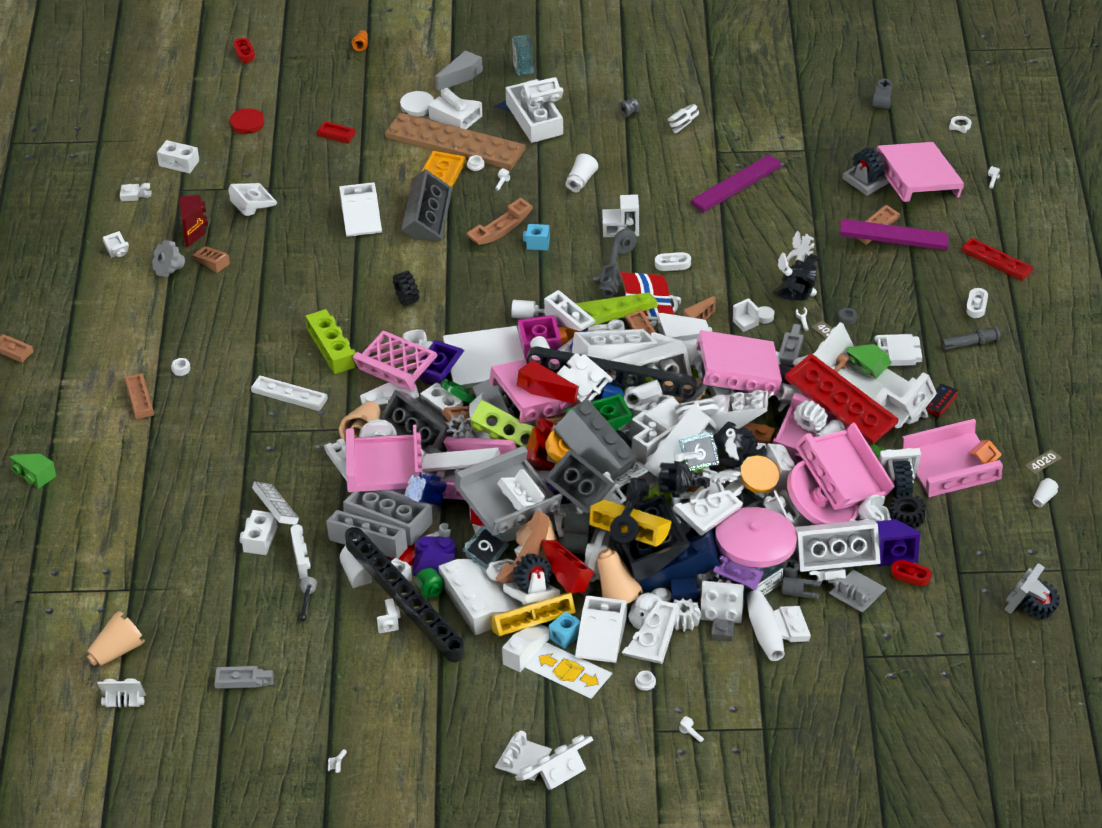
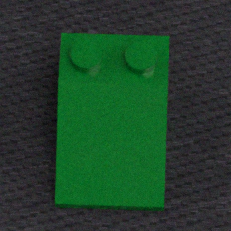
M621 393L591 402L615 431L633 419V415ZM572 408L565 409L566 414H567Z

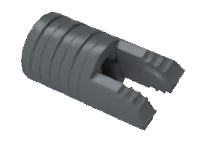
M784 577L782 595L819 599V594L815 592H804V585L819 587L821 581Z

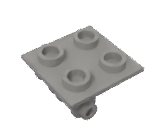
M852 570L846 578H836L833 585H835V588L829 594L863 613L886 590V587Z

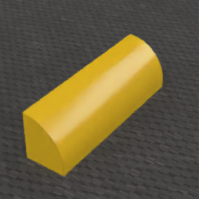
M605 499L591 505L589 525L610 531L612 521L622 515L626 506ZM633 509L630 516L639 525V533L635 540L655 547L660 545L669 533L671 521ZM624 526L622 528V533H626L628 531L627 526Z
M568 592L491 616L492 631L498 636H502L557 619L565 612L569 614L576 613L572 594Z

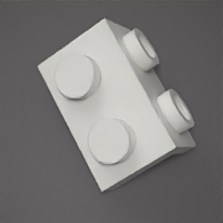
M556 77L523 85L529 106L541 105L547 101L554 102L562 98L563 88L559 87Z
M520 469L515 477L500 478L497 483L502 493L509 498L513 507L518 511L541 502L545 497L524 469Z

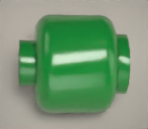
M427 568L417 574L415 586L425 598H433L438 596L444 589V580L435 569Z

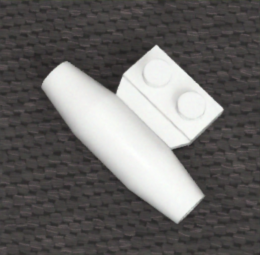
M754 590L748 593L747 605L750 621L759 644L771 661H778L784 657L783 639L789 640V642H805L810 640L811 635L800 606L780 607L773 611L761 591Z

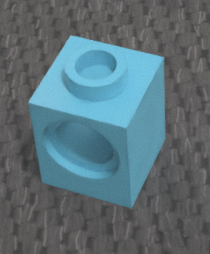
M528 224L527 231L523 232V242H526V249L548 250L550 226Z
M568 612L563 613L549 625V639L562 648H567L578 639L581 621Z

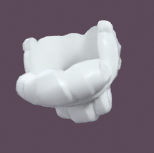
M871 495L867 497L858 507L857 520L861 521L869 518V520L873 519L874 521L892 520L888 508L882 506L885 496Z
M644 593L635 600L628 614L629 621L633 627L641 629L645 619L659 600L663 601L658 595Z

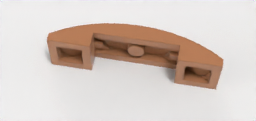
M519 198L507 206L508 212L487 226L478 225L466 234L477 244L493 242L517 227L527 217L533 207L524 199Z
M538 509L527 526L532 530V533L514 563L511 565L506 562L496 577V580L502 584L514 582L516 578L513 577L512 573H516L513 568L518 567L516 562H521L520 558L522 556L526 557V554L539 555L542 550L541 541L546 540L549 517Z

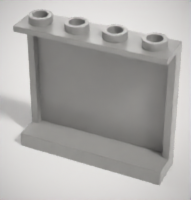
M524 446L456 473L454 486L492 536L504 533L510 528L521 526L525 522L530 521L537 509L547 514L555 512L560 508L563 495L560 493L555 496L526 460L528 451ZM520 469H524L545 497L541 502L518 511L513 507L509 498L502 493L497 483L500 478L515 477Z

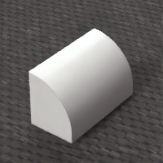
M345 546L340 553V562L352 588L372 583L371 575Z

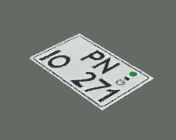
M636 460L633 468L613 482L621 487L630 482V478H638L651 470Z

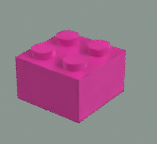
M555 315L518 320V333L525 359L531 349L530 342L537 336L544 337L550 349L558 350L561 347V337Z

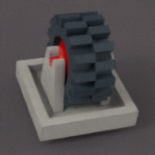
M870 147L856 153L852 159L855 167L843 173V179L865 195H869L890 183L884 176L883 170H885V167L882 166L884 162L880 160L882 157L878 156V152H874V149H870Z
M1039 563L1034 569L1029 567L1023 578L1016 584L1014 591L1007 597L1006 601L1008 604L1004 609L1011 614L1020 604L1021 607H1025L1023 611L1025 613L1029 611V616L1035 615V619L1041 617V620L1052 615L1060 604V595H1056L1058 591L1057 589H1052V584L1048 586L1047 581L1044 580L1042 583L1038 579L1045 567Z

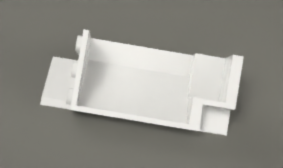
M840 322L837 327H834L828 338L813 353V355L833 370L838 365L836 363L837 357L840 354L848 356L846 349L853 347V343L843 323ZM808 355L795 359L793 364L797 365ZM849 360L847 361L848 367H842L837 372L899 418L898 424L894 426L896 428L902 427L903 423H914L918 421L919 417H929L925 408L937 393L929 375L924 372L917 380L912 377L910 381H907L886 368L875 379L871 375L867 376L864 374L860 366H854Z

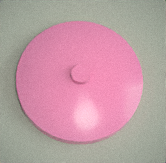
M804 460L799 462L789 473L787 489L791 501L797 510L813 524L849 522L850 519L855 520L857 518L860 504L834 510Z
M746 507L740 508L716 526L715 541L720 552L731 561L748 567L762 568L775 566L786 561L795 551L797 533L793 524L783 515L765 508Z

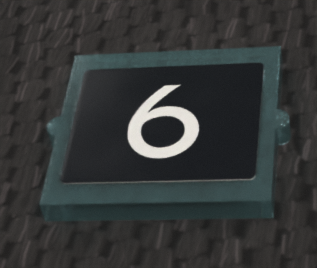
M712 432L679 440L682 453H702V457L683 460L691 471L719 464L716 452L717 446H715Z
M482 525L462 549V552L472 558L474 563L477 562L487 569L491 562L497 561L507 549L509 543L499 537L498 534L492 536L486 526Z

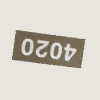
M824 321L811 326L826 339L833 329Z
M1051 449L1026 464L1025 467L1034 474H1037L1044 468L1062 459V457Z

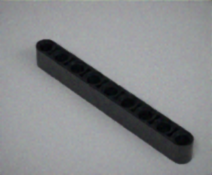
M534 346L528 352L526 364L533 360L531 356L536 355L540 360H534L535 362L557 374L564 365L569 369L571 368L567 365V362L575 353ZM587 356L613 379L611 383L608 382L607 384L637 387L648 383L645 378L651 377L654 380H658L664 395L690 399L696 393L697 381L690 375ZM556 359L559 363L553 364L550 360ZM613 370L616 374L610 375L607 371ZM633 374L635 378L630 379L626 375ZM671 381L673 385L667 386L664 382ZM691 385L692 389L687 390L683 386Z
M351 527L345 532L347 550L384 591L393 598L394 602L447 660L451 662L460 661L464 656V645L461 637L360 528Z

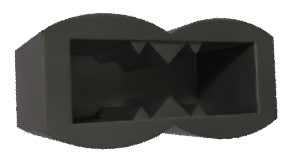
M567 512L566 517L562 518L561 528L564 529V536L560 537L559 543L573 555L585 556L587 544L590 543L592 525H589L590 515Z

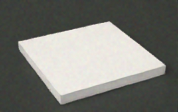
M517 326L443 336L444 343L464 350L450 370L452 381L466 389L490 378L491 366L525 359Z

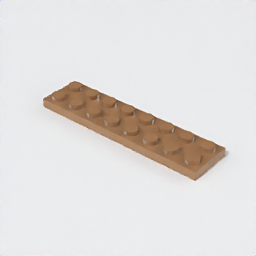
M399 113L385 132V138L443 153L465 156L466 159L478 155L482 157L485 164L512 170L525 151V144L404 113Z

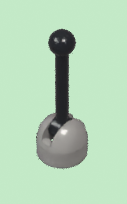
M312 577L301 579L300 588L305 593L302 612L298 617L300 621L306 620L307 616L305 613L308 596L314 593L317 587V581Z

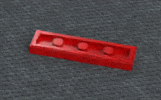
M974 238L968 240L961 248V252L1021 281L1033 270V266Z

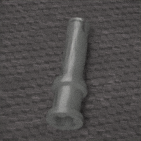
M997 325L984 330L980 328L975 333L942 339L943 348L947 351L977 343L985 345L986 342H1000L1001 335Z

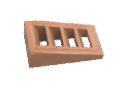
M206 246L192 255L193 259L216 273L230 265L228 254Z
M712 296L684 309L683 316L706 320L716 312V298Z

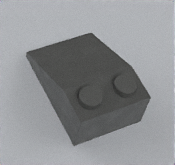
M571 449L568 450L544 478L552 489L558 494L561 493L563 498L588 515L590 514V506L600 502L615 485Z

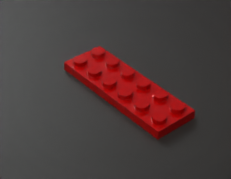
M812 353L785 374V379L847 427L855 423L865 440L871 445L898 424L899 418Z

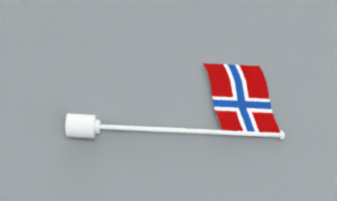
M619 272L624 283L626 296L650 292L657 300L658 307L643 311L648 320L658 321V313L675 315L670 302L668 285L663 275ZM513 300L512 318L529 319L535 318V316H538V313H545V309H539V305H536L535 301Z

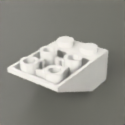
M375 182L339 186L346 237L381 233L382 228Z
M756 390L752 393L737 392L733 395L724 396L720 394L711 397L710 399H714L717 402L718 411L709 417L719 427V430L728 421L737 425L735 428L739 429L767 411L768 391Z
M586 596L575 658L616 663L627 619L626 600Z

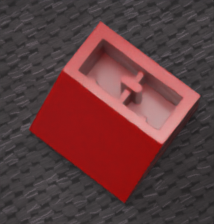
M533 427L526 447L528 451L526 460L533 469L551 471L555 463L547 461L548 453L545 448V441L548 436L542 434L539 428Z

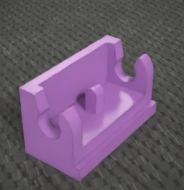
M724 556L720 557L722 565L720 567L715 566L713 572L756 591L764 573L763 571L754 567L740 565Z

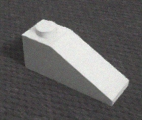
M559 290L544 298L545 315H555L558 325L582 331L595 323L594 318Z
M538 624L514 634L502 647L503 665L521 672L549 640V628Z

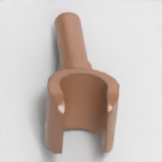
M840 354L836 360L838 365L834 370L838 372L842 367L847 368L849 357Z

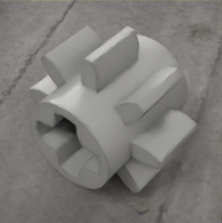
M462 414L458 418L451 415L452 420L446 422L450 428L447 432H454V438H457L458 435L466 437L465 432L471 430L467 426L470 420H463ZM457 423H460V424H461V425L459 426V428H460L459 430L455 429V428H457Z

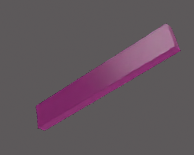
M768 154L691 199V204L704 213L779 169L781 162Z
M841 219L840 236L941 250L948 249V233L848 219Z

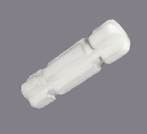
M448 88L440 91L441 96L458 111L466 108V103Z

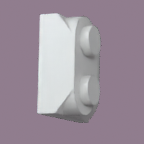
M260 183L230 184L229 186L230 201L243 215L250 216L255 214L257 209L268 208L277 204V201Z

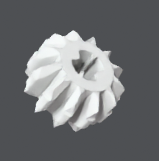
M805 400L795 409L794 419L797 421V425H800L802 429H806L809 433L811 431L817 433L826 425L828 415L824 412L825 409L821 408L819 404H815L814 401L809 402Z
M684 598L681 601L674 599L673 603L680 606L674 625L675 630L682 629L684 632L686 629L693 630L694 626H698L701 618L698 603H693L691 599L687 601Z

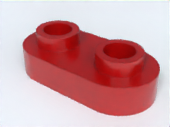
M238 38L233 42L234 50L241 62L250 63L255 59V52L249 39Z
M897 560L892 564L891 574L898 580L917 586H926L931 581V571L925 566L906 560Z

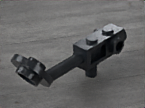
M630 478V484L627 486L626 493L627 505L622 515L616 517L611 523V536L619 543H630L638 536L639 525L630 515L633 509L640 508L645 496H649V485L646 483V479ZM624 526L628 527V531L626 533H622V528Z

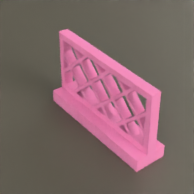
M383 330L362 354L357 352L353 359L359 370L412 392L416 388L414 382L438 355L430 349ZM385 338L389 339V342L380 344ZM402 344V348L393 349V346ZM390 348V351L381 354V350ZM411 350L416 351V353L407 355L406 353L407 351ZM377 351V355L369 357L371 353ZM403 353V357L394 359V355ZM428 355L425 360L420 361V357ZM390 357L391 359L390 361L382 362L384 358ZM416 359L415 363L407 365V361ZM404 363V366L395 368L396 364ZM417 368L412 375L408 373V370Z

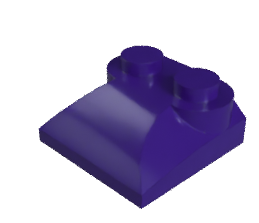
M423 536L418 538L415 542L416 550L412 576H417L421 570L433 568L439 573L440 565L455 560L457 543L449 537Z

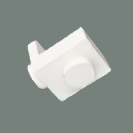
M120 231L103 237V242L111 258L116 256L122 257L128 252L129 244L124 241Z
M393 598L385 600L386 615L377 617L379 633L399 630L398 618H401L399 606L394 605Z

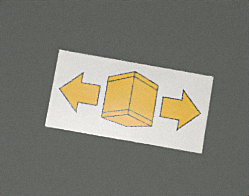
M547 642L525 666V668L590 699L593 698L612 675L611 672L581 658H575V655Z

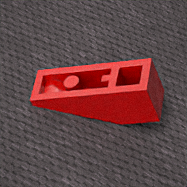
M534 360L518 370L516 385L530 394L569 403L577 402L579 386Z
M542 540L541 545L557 581L564 586L567 592L572 594L576 592L585 593L594 571L556 540Z

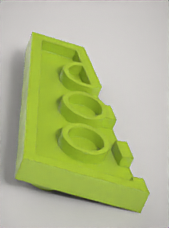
M650 292L575 303L595 319V323L590 325V327L625 317L639 310L645 311L658 307L657 300Z

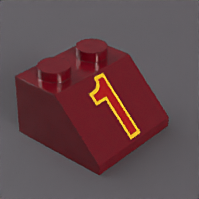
M200 195L179 197L185 247L191 246L205 234V226H208L207 215H203V212H206L205 201L201 202Z

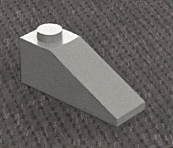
M465 50L435 76L436 90L439 91L472 80L482 72V57Z

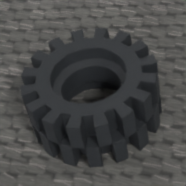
M407 270L393 275V288L401 305L407 306L418 302L420 298L418 286L415 284V279H413L410 271Z
M902 493V497L896 495V498H893L892 502H890V518L916 529V526L920 527L921 523H924L926 504L923 503L924 500L922 498L919 499L917 495L913 497L911 493H909V496H906V493ZM902 510H910V511H913V512H912V513H905V512H902Z

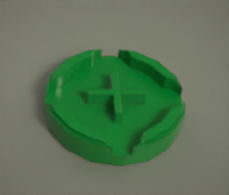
M444 379L440 385L443 389L467 403H471L476 399L474 394L470 396L466 388L453 381L448 383V380Z

